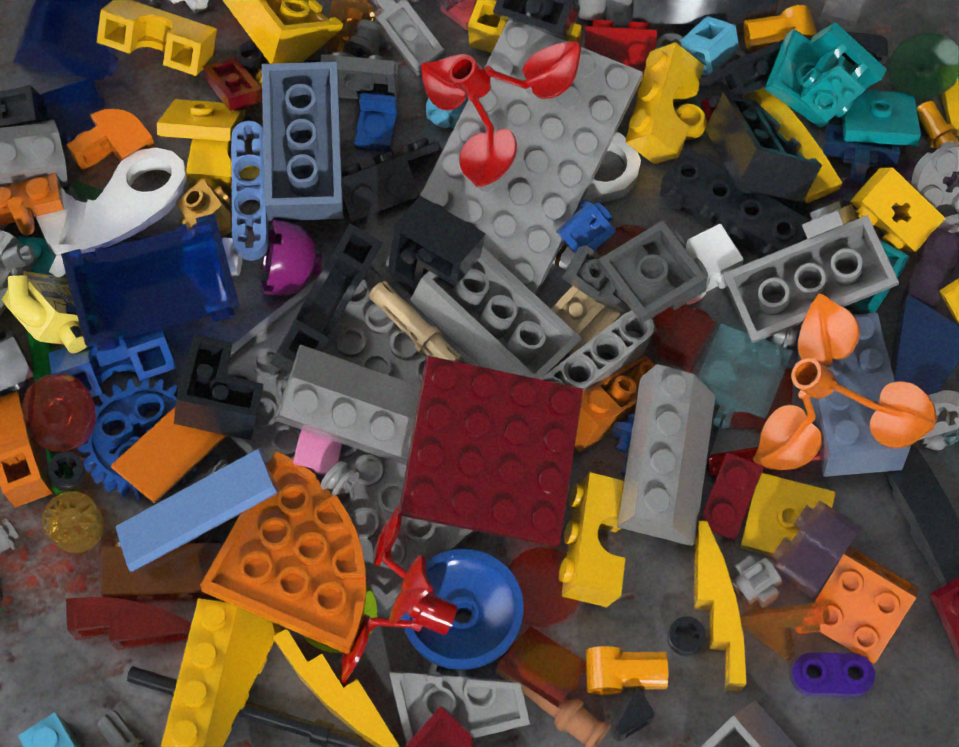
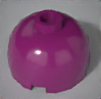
M273 220L272 226L274 230L269 229V246L262 263V270L265 269V272H269L267 281L261 280V293L274 296H292L309 284L312 275L319 276L322 254L316 253L315 241L304 228L292 223Z

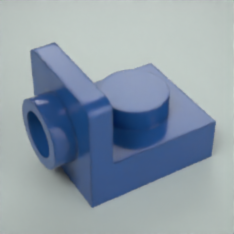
M381 92L361 93L359 98L360 115L355 137L356 149L381 152L392 151L398 118L396 98Z
M583 200L579 204L581 209L556 231L558 236L574 254L578 247L584 245L595 251L616 232L609 223L613 219L611 214L601 203L597 202L594 205L589 201Z

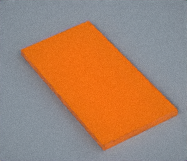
M175 406L111 465V468L153 503H156L227 435L174 424Z

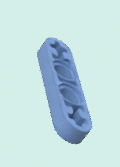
M245 121L234 128L231 136L232 240L235 250L241 258L254 261L263 257L269 246V225L265 209L263 128L254 121ZM253 134L255 138L252 140L253 155L247 154L244 143L247 135ZM247 166H255L260 170L258 177L251 181L241 179L240 172ZM246 200H256L261 204L260 209L255 214L245 215L240 211L241 205ZM246 226H253L256 241L253 243L252 248H246L245 242L248 240V229Z

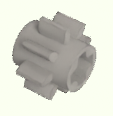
M750 555L735 566V573L738 576L731 580L735 591L746 605L749 606L758 601L760 606L764 608L779 598L777 596L779 591L775 587L782 583V579L774 566L766 558L756 563Z

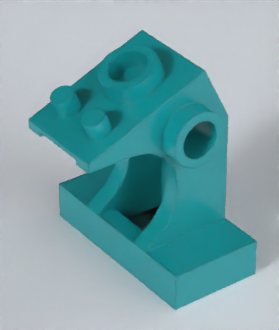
M834 22L814 35L808 44V47L820 59L816 66L801 81L803 86L801 99L827 122L835 115L837 117L844 115L852 106L853 100L869 86L881 80L887 69ZM845 52L857 64L853 66L841 54Z

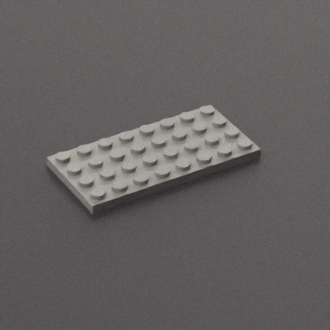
M508 21L485 67L489 65L495 71L524 81L527 79L523 75V66L532 55L549 46L568 41L529 25ZM581 47L576 77L571 86L557 97L539 99L533 94L531 87L523 89L491 77L490 91L484 97L479 98V101L494 126V132L506 128L514 134L517 142V152L512 165L502 177L484 187H476L463 174L459 161L462 147L475 134L487 133L484 122L473 103L468 99L420 196L432 203L441 205L446 211L465 222L472 223L479 230L486 233L483 247L537 296L563 243V240L556 231L578 212L579 204L584 200L643 78V72ZM388 259V261H387V263H386V265H385V267H384V269H385L387 272H388L389 259ZM389 273L401 286L412 291L416 290L415 287Z

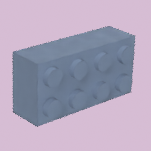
M337 62L262 64L264 190L268 221L343 219Z
M878 313L855 314L853 316L858 321L860 327L859 341L848 357L841 360L832 359L833 364L828 369L834 373L837 383L879 403L882 389L887 384L895 381ZM802 324L799 325L798 334H797L796 343H795L796 351H797V356H798V360H799V361L802 360V359L800 358V355H799V352H798V338H799V334H800V330H801ZM833 391L825 398H810L816 414L812 424L818 427L823 434V441L818 451L823 477L903 469L911 446L896 449L888 448L875 440L870 431V419L876 410L837 391Z

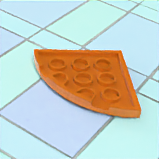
M275 451L267 466L281 492L239 515L200 585L202 592L348 654L360 632L366 603V570L357 531L336 495L331 496L332 493L328 489H322L320 487L321 482L317 480L316 475L304 466L293 464L294 459Z

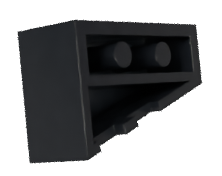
M723 92L705 130L714 148L720 155L724 166L731 175L735 186L749 194L760 192L803 202L822 164L816 158L806 159L799 153L801 144L795 138H790L788 142L778 132L781 125L755 100Z

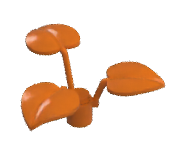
M818 294L804 318L798 338V352L802 360L796 363L791 374L793 384L801 389L798 396L803 399L807 413L796 405H787L776 409L764 424L758 450L753 461L766 468L789 470L807 464L816 456L823 441V434L818 427L811 424L816 418L811 397L821 399L829 396L833 391H837L876 410L870 419V431L875 440L880 444L895 449L910 446L932 431L937 423L936 408L930 397L923 390L908 382L887 384L881 391L879 403L837 383L834 373L828 368L833 364L832 359L841 360L853 352L859 341L860 327L856 318L848 310L834 303L825 295Z

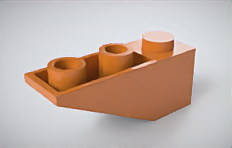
M646 355L583 391L575 448L580 453L610 435L615 422H625L630 414H635L640 378L655 366Z
M18 391L0 397V486L5 497L15 508L53 494Z

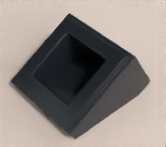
M640 688L636 689L615 729L613 737L616 742H621L652 723L655 712Z

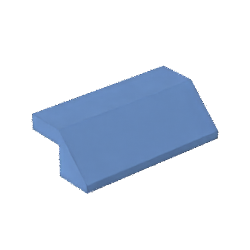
M257 449L115 526L126 565L130 572L140 569L281 492L267 466L270 461L264 450Z

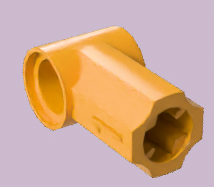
M796 5L787 8L779 16L744 21L743 30L746 50L752 53L778 41H784L786 33L792 29L797 30L811 41L812 37L817 34L811 9L806 5Z
M612 646L589 648L586 650L587 692L596 695H613L622 693L626 689H667V653L623 652L621 648Z

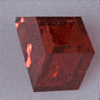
M682 305L673 310L670 306L651 318L654 324L652 340L656 353L659 357L691 373L711 341L717 322L713 321L701 309H691Z

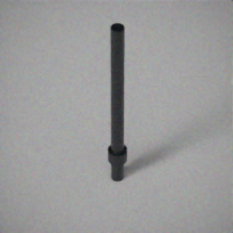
M135 666L130 668L127 676V682L174 696L177 679ZM246 701L243 709H240L237 716L310 738V743L321 747H327L328 745L336 747H362L364 738L335 729L333 723L320 719L312 722Z

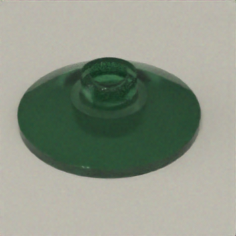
M923 33L906 39L895 49L890 59L889 71L893 83L905 94L919 98L933 97L946 92L959 79L958 45L950 38L936 33ZM925 69L933 70L930 73H921Z

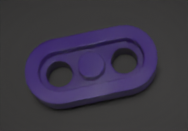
M812 652L801 655L795 661L790 671V679L794 688L805 696L855 698L864 695L872 687L875 680V670L871 662L859 654ZM810 666L817 668L820 672V678H810L807 675L806 668ZM848 668L858 669L861 673V679H851L848 675Z

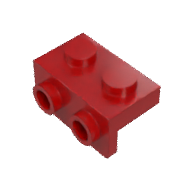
M593 20V27L585 26L584 48L644 73L649 53L656 49L657 30H649L650 23L628 22V28H614V21Z

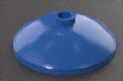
M472 549L449 550L426 561V573L433 591H435V595L457 604V612L449 631L445 635L423 626L419 632L411 628H404L411 644L429 661L450 669L478 668L499 658L511 647L517 638L523 621V596L513 573L495 557ZM406 612L402 616V620H413V617L408 616ZM460 612H468L471 615L467 622H460L456 619Z

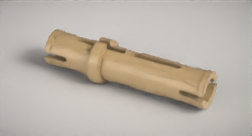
M387 281L378 283L371 290L369 299L380 307L415 343V349L420 354L463 362V356L442 337V331L438 327H432Z

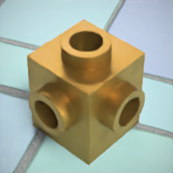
M202 179L176 201V205L183 213L179 220L191 234L199 233L200 235L225 237L232 231V210L229 207L232 204V199L220 185L214 189Z

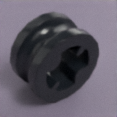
M61 452L50 460L48 474L52 485L58 490L73 491L83 484L86 471L81 458L77 454ZM65 464L68 465L69 469L72 465L75 466L73 468L74 476L66 479L65 475L62 478L58 477L61 474L59 468Z
M690 616L676 619L672 623L667 635L670 649L683 657L697 654L706 638L702 623ZM687 628H690L694 631L692 638H697V642L689 641L684 646L678 642L680 635H675V632L677 630L684 632Z

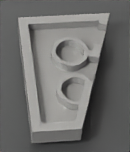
M393 670L389 672L406 744L440 706H444L474 734V738L530 725L520 681Z

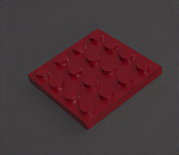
M427 356L424 364L398 516L554 547L560 545L583 388Z

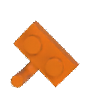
M56 173L0 187V226L16 222L20 232L24 235L33 233L35 228L33 217L64 209L60 182Z

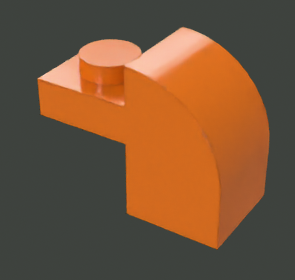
M105 109L91 114L95 127L89 131L81 132L73 141L67 144L75 163L82 172L111 154H114L118 161L121 162L136 151L156 147L152 136L141 121L133 114L120 109Z

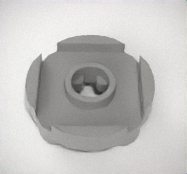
M946 142L940 145L942 148L937 149L932 154L927 152L918 161L912 175V186L944 217L959 214V142ZM953 172H956L955 176L957 178L955 182L947 187L943 183V179L951 177Z

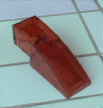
M66 598L67 631L76 640L109 636V641L117 650L188 640L192 623L169 611L145 603L120 598Z

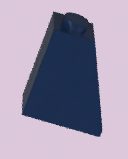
M910 295L898 315L891 369L895 382L911 383L919 387L927 395L940 391L959 364V325Z

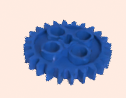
M146 378L142 380L141 387L136 388L133 381L129 379L127 381V390L121 391L117 385H113L114 396L109 398L105 394H100L99 397L102 405L98 407L89 404L88 406L93 418H81L80 420L83 428L87 431L77 433L80 443L83 444L78 447L81 458H86L83 461L86 471H93L91 476L94 482L97 484L104 480L103 485L108 493L118 486L121 498H125L130 489L134 491L137 500H141L143 496L138 489L114 471L111 465L134 445L140 436L145 435L176 406L179 393L178 386L173 385L166 391L162 379L156 383L155 387H150L149 381ZM148 411H159V413L154 417H143ZM114 428H124L118 435H108ZM196 466L190 471L195 472L197 470ZM185 476L179 482L185 483Z

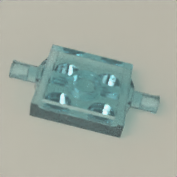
M721 324L698 375V378L715 395V402L720 405L713 423L719 427L722 417L725 415L721 428H728L735 411L749 412L766 419L793 351L771 343L766 339L752 343L747 333Z

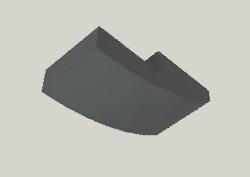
M587 245L578 247L562 279L594 300L623 315L632 311L599 267V259L602 256Z

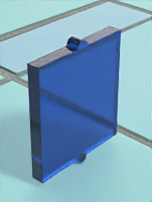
M93 77L42 93L45 107L39 109L46 121L55 120L61 144L73 141L81 132L94 128L95 125L91 114L104 110L103 107L106 104L104 99L99 97Z

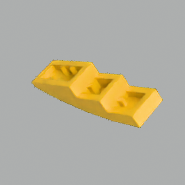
M765 87L743 96L759 103L781 125L778 132L788 142L790 138H795L801 144L799 153L806 159L816 158L822 164L804 198L806 203L840 190L842 181L809 131L787 104L765 90Z
M699 521L695 540L694 610H710L709 650L725 651V691L742 692L746 685L744 637L737 598L724 557L707 521Z
M287 628L273 636L278 648L302 682L333 715L374 747H400L358 679L343 688L323 654L307 662Z

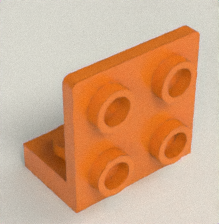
M849 545L804 621L855 654L864 656L874 664L915 601L920 587Z

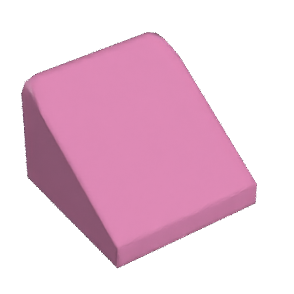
M301 430L293 464L304 466L315 475L324 477L339 462L343 444Z

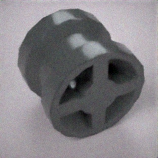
M361 20L355 28L356 35L348 39L345 48L349 54L358 58H368L373 55L380 56L379 49L386 46L389 41V35L375 22Z

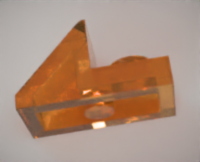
M332 0L328 19L336 17L343 23V27L339 33L327 42L328 52L330 54L343 52L345 41L352 37L353 26H357L359 21L369 20L375 22L374 9L367 0Z
M828 601L750 610L740 616V621L745 629L782 658L789 661L795 655L791 628L795 627L796 633L821 630L820 624H824L830 618Z

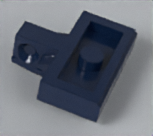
M827 124L824 134L823 153L843 160V163L851 164L850 181L865 183L869 167L876 168V166L882 165L897 166L900 145L844 141L843 126Z

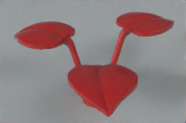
M578 42L559 43L544 48L532 55L523 66V75L527 79L524 81L495 71L489 65L483 69L472 56L467 54L453 55L442 60L421 64L425 91L430 101L437 108L446 111L456 109L463 104L466 96H468V99L473 103L486 126L487 133H478L472 136L462 147L459 158L463 174L476 187H484L502 177L512 165L517 152V142L514 134L506 128L494 132V126L479 101V98L484 97L490 91V78L493 77L523 89L531 87L533 94L539 99L557 97L571 86L576 77L581 54V46Z
M399 505L379 534L373 554V565L378 567L383 561L384 564L402 577L401 591L392 606L390 619L375 617L369 619L370 616L364 615L360 632L355 639L350 653L346 654L343 652L341 683L343 688L348 685V677L360 660L369 634L375 627L411 628L419 632L423 626L445 635L449 631L457 612V604L435 595V591H433L427 577L425 557L418 555L408 571H405L393 561L391 548L398 537L402 522V516H398ZM407 612V615L413 617V620H400V618Z

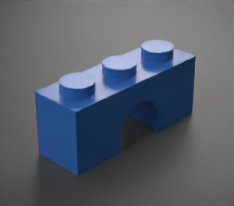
M159 316L89 339L88 346L79 353L72 354L66 347L48 353L51 374L65 406L102 394V383L115 373L134 371L137 373L139 381L176 369L171 346Z

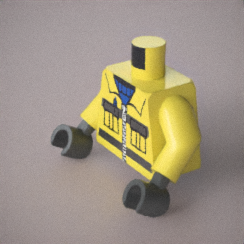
M16 245L7 249L2 255V262L11 271L12 276H8V290L1 299L34 339L39 342L64 344L72 354L84 350L89 343L86 334L93 328L96 321L95 300L97 287L93 286L94 279L105 273V262L100 259L91 266V256L80 261L75 268L77 277L82 281L80 285L76 279L57 278L53 275L23 271V267L31 264L34 260V253L28 245L21 248Z

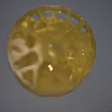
M77 491L64 492L55 496L47 504L43 513V527L48 537L61 550L69 553H82L93 548L100 541L104 532V518L94 501L86 494ZM54 504L55 509L49 510L50 507Z

